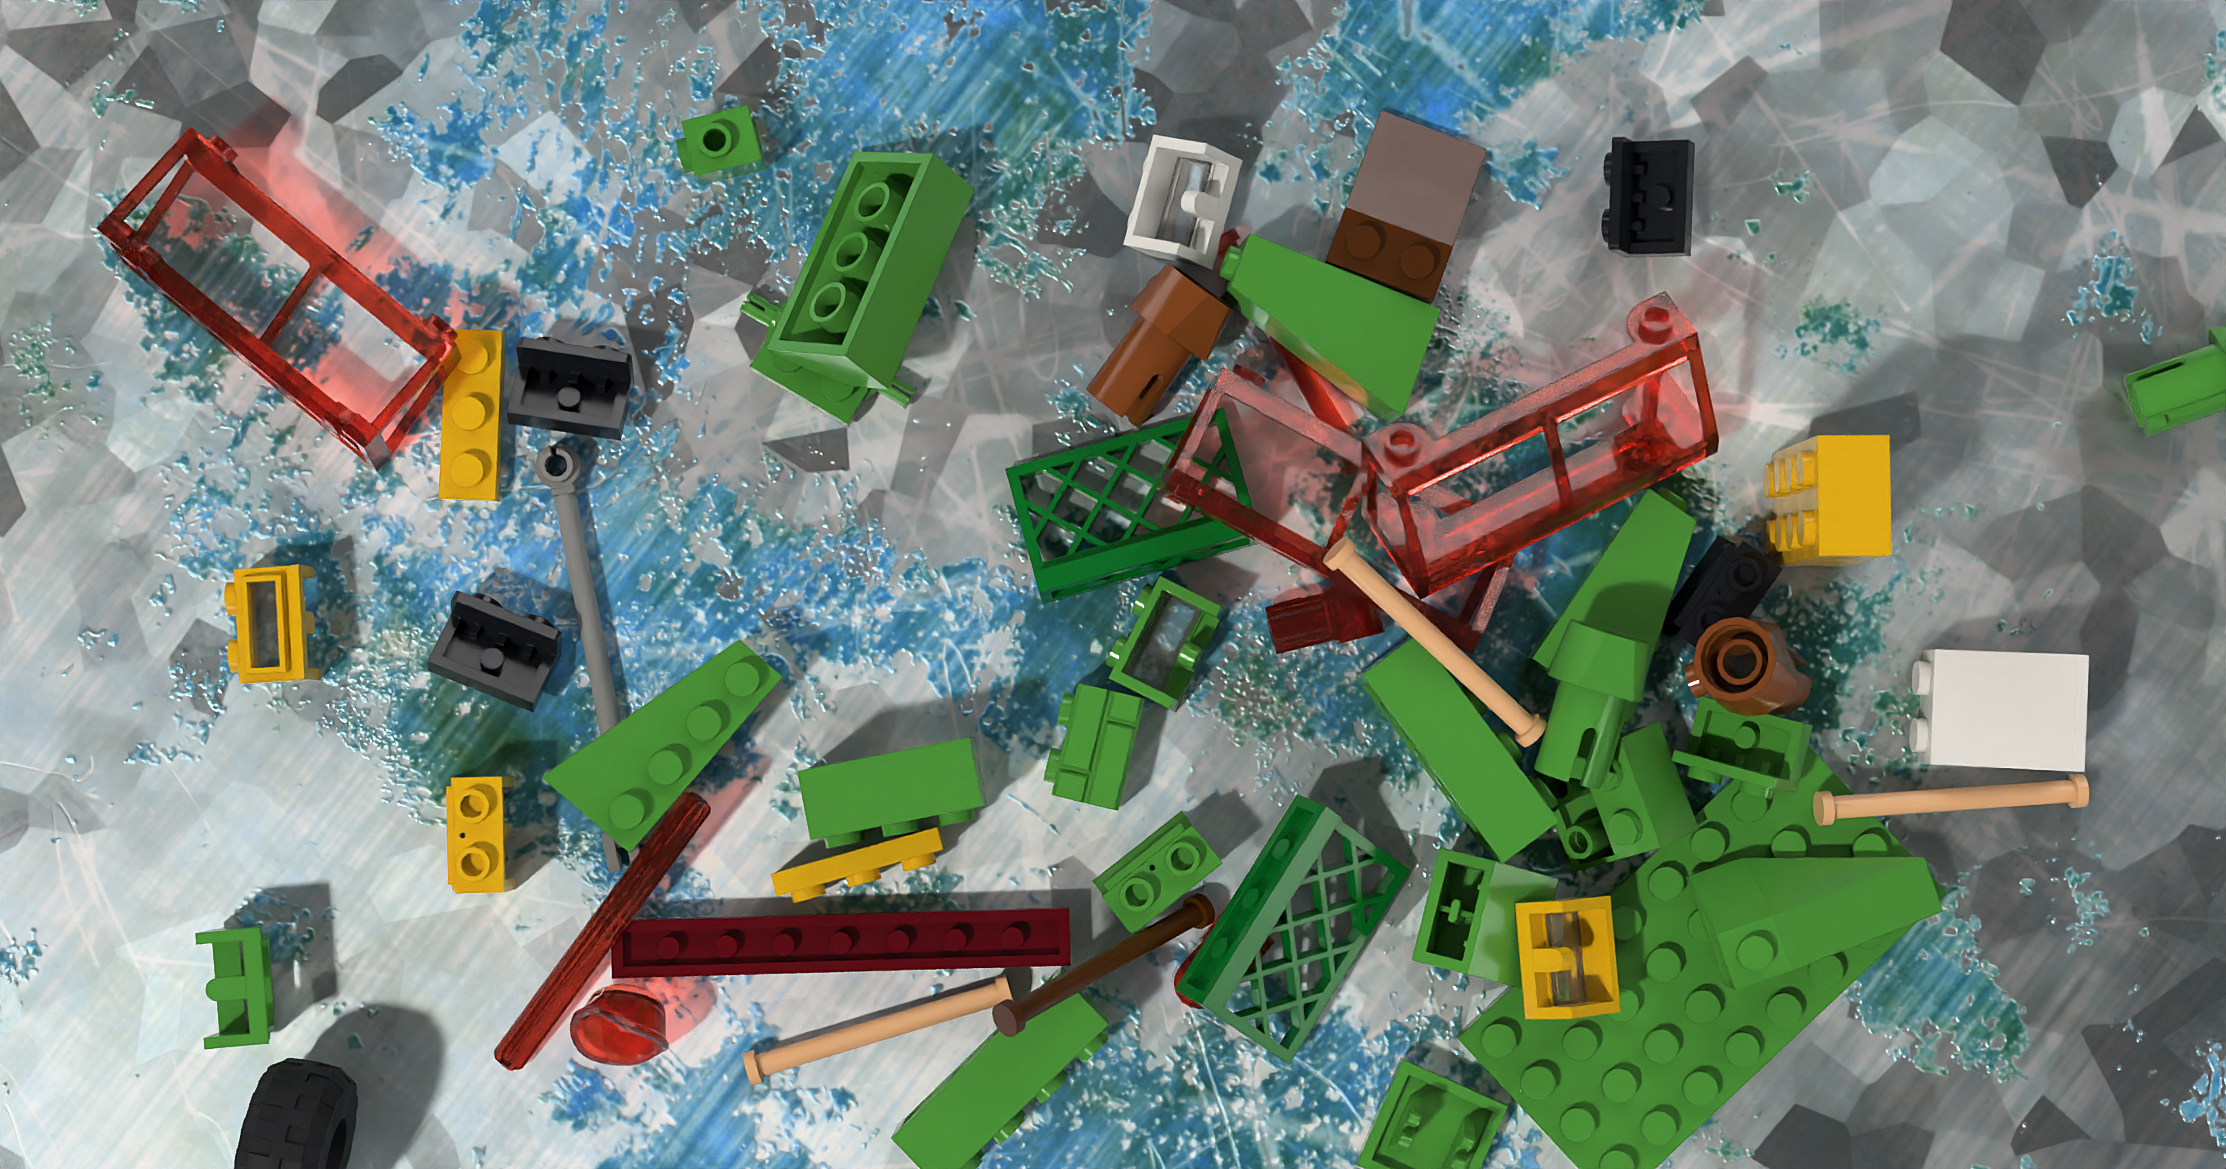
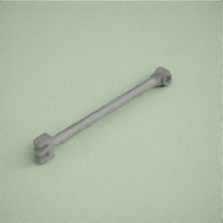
M558 444L556 454L566 459L567 469L560 476H552L548 471V462L554 457V450L549 445L537 456L535 469L541 482L550 487L552 497H554L600 735L621 722L576 495V484L582 477L583 463L575 450L567 445ZM656 823L631 853L628 852L632 869L644 867L641 844L650 843V853L654 864L667 862L660 823ZM602 834L605 857L610 874L622 871V858L619 848L623 847L608 834Z

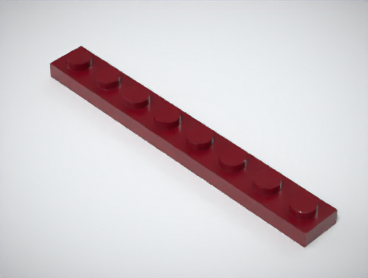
M1069 907L623 919L610 921L612 979L1071 966Z

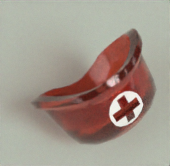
M612 984L596 990L586 1005L574 1012L571 1018L570 1036L574 1046L584 1057L598 1063L614 1066L638 1065L669 1049V1042L666 1038L664 1004L651 991L639 986Z

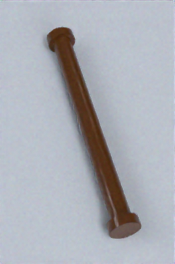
M1196 893L1184 900L1182 908L1018 1000L1006 999L996 1004L992 1010L996 1027L1003 1035L1013 1037L1025 1029L1027 1021L1193 927L1196 929L1207 927L1215 920V910L1212 903L1203 894Z

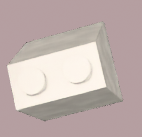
M1941 649L1922 650L1921 661H1915L1912 670L1913 694L1920 695L1919 718L1912 719L1909 735L1911 751L1918 752L1917 764L2085 772L2089 655Z

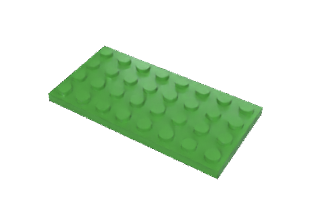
M1809 745L1796 792L1775 790L1773 799H1767L1739 791L1741 780L1730 778L1693 813L1699 830L1666 846L1653 850L1605 895L1611 898L1621 1012L1575 1019H1525L1522 989L1508 986L1455 1036L1578 1169H1656L1917 923L1915 922L1791 972L1738 990L1723 985L1686 877L1687 875L1740 857H1912L1875 816L1835 819L1832 825H1817L1813 814V796L1816 791H1830L1832 796L1855 794ZM1932 878L1939 901H1941L1947 893ZM1562 937L1553 944V947H1563ZM1565 971L1555 972L1557 1001L1567 1000Z

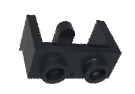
M1718 535L1670 603L1661 633L1694 655L1697 642L1708 627L1722 619L1734 617L1749 618L1783 568L1745 541L1733 543Z

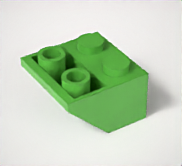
M1659 721L1620 733L1609 769L1615 775L1604 788L1584 787L1580 785L1581 780L1570 777L1569 782L1535 770L1537 776L1545 783L1558 802V805L1551 810L1559 820L1555 825L1573 872L1655 850L1699 830L1675 763L1671 761L1672 755Z
M1440 847L1412 960L1522 989L1515 903L1554 900L1559 879Z

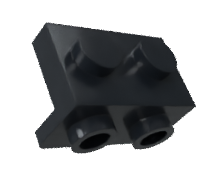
M1625 136L1612 138L1611 152L1605 155L1603 166L1605 183L1610 187L1609 209L1604 210L1601 220L1602 236L1604 241L1608 243L1610 251L1625 258L1691 256L1695 143L1689 139L1633 142Z
M520 337L516 348L519 365L506 411L508 424L621 441L634 387L632 356L629 353L620 352L613 347L598 345L592 348L565 344L552 337H539L537 339Z
M456 591L451 600V615L427 660V671L534 712L561 657L562 633L555 629L552 623L540 616L533 614L522 616L502 608L499 602L487 595L480 593L468 595L461 591Z

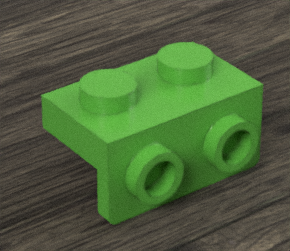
M1702 696L1699 699L1687 751L1674 749L1671 761L1688 765V777L1721 785L1724 775L1741 780L1739 787L1741 792L1773 799L1775 790L1797 791L1813 725L1769 713L1750 717L1728 712L1717 704L1713 698Z

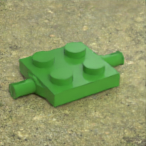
M752 290L746 296L747 301H743L740 312L747 314L768 327L765 342L750 365L751 371L846 427L850 426L862 404L873 397L876 392L883 394L905 409L908 407L910 398L913 399L918 388L911 386L894 376L889 390L848 386L770 353L766 349L788 300L779 308L755 294Z

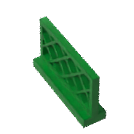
M1224 408L1005 469L1043 604L1261 544L1260 526L1255 509L1253 510ZM1213 426L1217 427L1222 445L1211 464L1183 450L1193 432ZM1181 435L1176 445L1166 441V439ZM1154 444L1171 453L1156 479L1129 465L1138 447ZM1126 451L1121 461L1111 456ZM1224 457L1226 458L1230 474L1218 468ZM1178 458L1206 472L1191 498L1163 484ZM1099 459L1116 468L1101 495L1074 481L1084 462ZM1072 466L1066 476L1056 471ZM1123 473L1151 487L1136 514L1109 500ZM1044 474L1061 483L1047 510L1025 499L1020 480ZM1214 476L1234 487L1240 507L1217 513L1198 502ZM1069 488L1096 502L1081 529L1054 515ZM1158 492L1186 506L1175 525L1161 528L1144 519ZM1104 507L1131 521L1122 539L1108 544L1089 534ZM1029 511L1041 517L1035 530ZM1193 511L1204 516L1188 521ZM1049 522L1076 536L1075 541L1065 556L1042 561L1038 541ZM1139 526L1149 531L1133 536ZM1084 541L1094 546L1093 548L1079 551Z
M1299 794L1292 801L1175 988L1176 991L1202 1006L1289 1065L1410 871L1341 820L1342 817L1330 808ZM1334 831L1342 837L1344 861L1323 866L1321 851ZM1357 849L1363 852L1364 855L1358 856ZM1378 863L1388 870L1375 891L1362 895L1359 868ZM1346 872L1349 899L1327 905L1324 879ZM1311 883L1314 909L1292 915L1290 900L1299 886ZM1350 911L1352 920L1350 932L1344 940L1332 943L1329 917ZM1316 921L1319 947L1297 953L1294 927ZM1281 931L1284 958L1261 964L1260 948L1268 935ZM1320 960L1322 977L1315 988L1301 991L1298 966ZM1285 970L1288 996L1266 1002L1263 977ZM1250 981L1253 1007L1237 1012H1232L1224 1007L1237 985ZM1290 1008L1292 1025L1279 1044L1270 1037L1268 1015ZM1255 1019L1256 1028L1247 1021Z

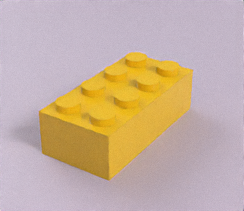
M1817 435L1772 454V463L1765 464L1763 471L1764 495L1766 498H1773V520H1767L1765 523L1764 547L1767 555H1773V561L1780 567H1842L1892 556L1890 435Z

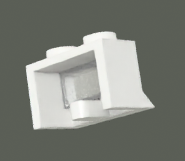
M1153 135L1148 156L1143 164V174L1134 207L1128 218V229L1123 245L1152 257L1189 263L1213 270L1243 160L1207 143Z

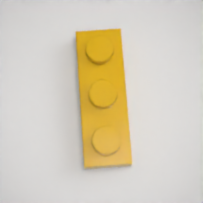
M445 330L439 499L499 502L506 333L504 331Z
M937 826L777 871L770 875L776 896L791 893L793 903L827 894L824 883L846 877L848 887H853L881 879L879 867L901 862L903 871L906 872L937 863L934 852L945 849L946 845L941 827Z

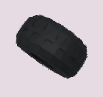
M286 1058L281 1062L270 1065L267 1071L262 1074L257 1088L251 1097L240 1132L234 1169H346L357 1120L358 1096L357 1085L354 1080L341 1067L313 1060Z

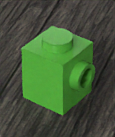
M748 104L681 121L685 138L676 140L684 173L694 171V175L701 185L767 169L754 114Z

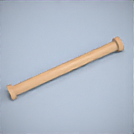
M1345 536L1336 542L1323 559V563L1332 571L1339 569L1515 731L1514 739L1522 747L1530 746L1543 734L1547 727L1545 719L1538 713L1529 714L1354 551L1356 544Z
M2077 773L2067 775L2066 780L1841 796H1832L1830 791H1816L1813 796V814L1817 825L1826 826L1832 825L1835 819L2058 803H2068L2071 808H2083L2087 806L2089 801V786L2085 775Z
M1006 974L995 977L996 983L760 1054H757L755 1049L744 1052L743 1061L747 1076L752 1086L764 1082V1076L986 1010L1006 999L1014 1001L1008 977Z

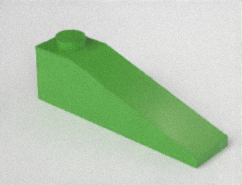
M1922 856L1740 857L1686 876L1723 985L1734 990L1791 972L1943 912L1927 863Z

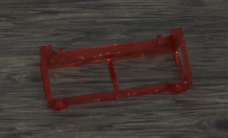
M190 126L96 228L122 264L367 465L378 472L396 451L462 359L459 348L454 342L458 334L434 313H431L427 319L418 314L413 315L240 174L238 168L233 164L238 154L224 140L214 133H211L205 139ZM183 157L184 163L136 232L124 220ZM193 173L200 174L304 259L310 266L260 339L170 267L163 257L146 243ZM319 276L326 277L427 360L372 423L368 422L359 413L351 411L338 401L336 403L270 349ZM430 379L385 442L381 433Z
M1666 291L1637 304L1629 312L1626 329L1634 343L1432 441L1427 432L1421 427L1412 423L1397 422L1361 438V515L1420 600L1718 452L1719 435L1698 333ZM1688 360L1699 412L1667 372ZM1635 387L1636 390L1633 395L1624 401L1622 411L1623 417L1631 427L1564 459L1557 430L1558 424ZM1544 432L1551 462L1550 467L1442 520L1427 499L1409 502L1411 496ZM1377 474L1392 495L1387 490L1377 494Z
M1235 364L1232 372L1224 367L1217 370L1153 491L1176 504L1182 503L1192 509L1195 506L1198 507L1196 511L1198 514L1206 518H1212L1383 610L1339 569L1332 571L1323 563L1327 552L1343 537L1370 475L1374 474L1496 540L1456 619L1390 584L1465 654L1473 655L1484 634L1526 532L1512 524L1516 515L1489 500H1485L1482 507L1266 391L1262 388L1266 380L1243 366ZM1223 395L1230 396L1358 466V473L1325 546H1319L1188 475L1187 469ZM1488 587L1473 626H1468L1474 611Z

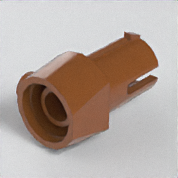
M1169 262L1157 275L1148 281L1146 287L1129 304L1139 316L1086 387V390L1120 417L1123 418L1126 415L1128 421L1138 428L1155 416L1152 413L1153 409L1194 354L1205 362L1207 361L1234 313V310L1224 301Z
M1734 617L1722 619L1708 627L1697 642L1693 663L1684 666L1688 686L1696 698L1709 694L1717 704L1728 712L1746 717L1765 715L1767 713L1773 715L1789 714L1801 707L1808 698L1812 686V678L1796 670V668L1805 666L1807 663L1796 652L1787 648L1781 627L1757 619Z

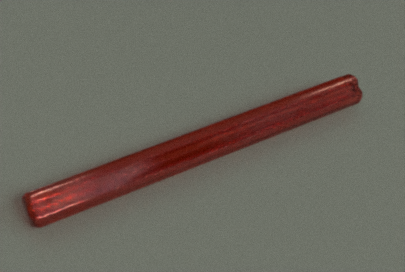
M684 792L681 794L494 1049V1058L504 1068L514 1071L520 1070L525 1066L709 816L711 806L701 796L694 792Z

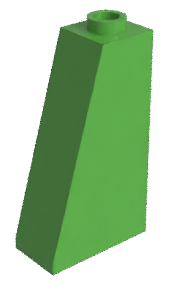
M1251 233L1238 248L1230 245L1218 273V278L1226 280L1220 296L1222 300L1379 420L1391 424L1404 415L1439 316L1440 308Z
M1660 487L1657 493L1650 488L1641 491L1526 660L1547 674L1569 621L1573 619L1616 630L1650 642L1652 648L1648 665L1649 669L1697 521L1685 513L1689 505L1682 498L1663 487ZM1630 701L1623 724H1628L1634 715L1638 702Z

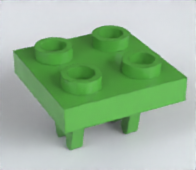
M1400 1058L1355 1164L1363 1169H1481L1508 1106L1505 1103Z

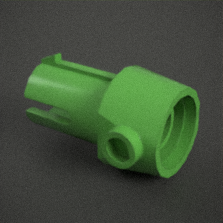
M2226 325L2209 329L2208 346L2124 375V384L2129 403L2139 427L2144 430L2146 438L2226 410Z
M1570 619L1547 671L1549 676L1560 680L1533 767L1535 770L1569 782L1570 777L1581 780L1580 785L1588 788L1600 789L1607 785L1615 775L1609 769L1630 701L1642 702L1652 648L1650 642L1599 625Z

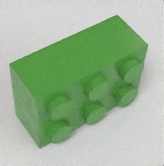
M975 737L797 771L810 840L825 838L826 848L861 842L865 840L863 830L882 826L883 837L918 831V829H921L919 819L939 815L941 826L974 820L977 818L976 808L987 804Z

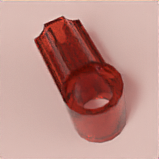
M1350 581L1323 588V593L1274 603L1272 606L1265 607L1264 609L1270 636L1277 655L1330 641H1335V644L1384 633L1385 629L1379 606L1356 584Z

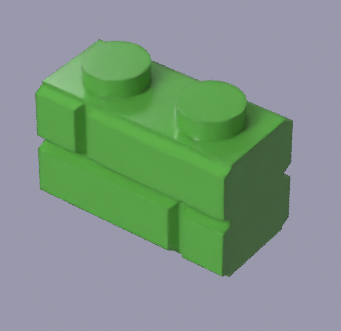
M1078 683L1075 694L1064 692L1057 725L1067 727L1062 750L1051 747L1043 781L1054 783L1051 795L1112 810H1119L1145 701L1144 698Z

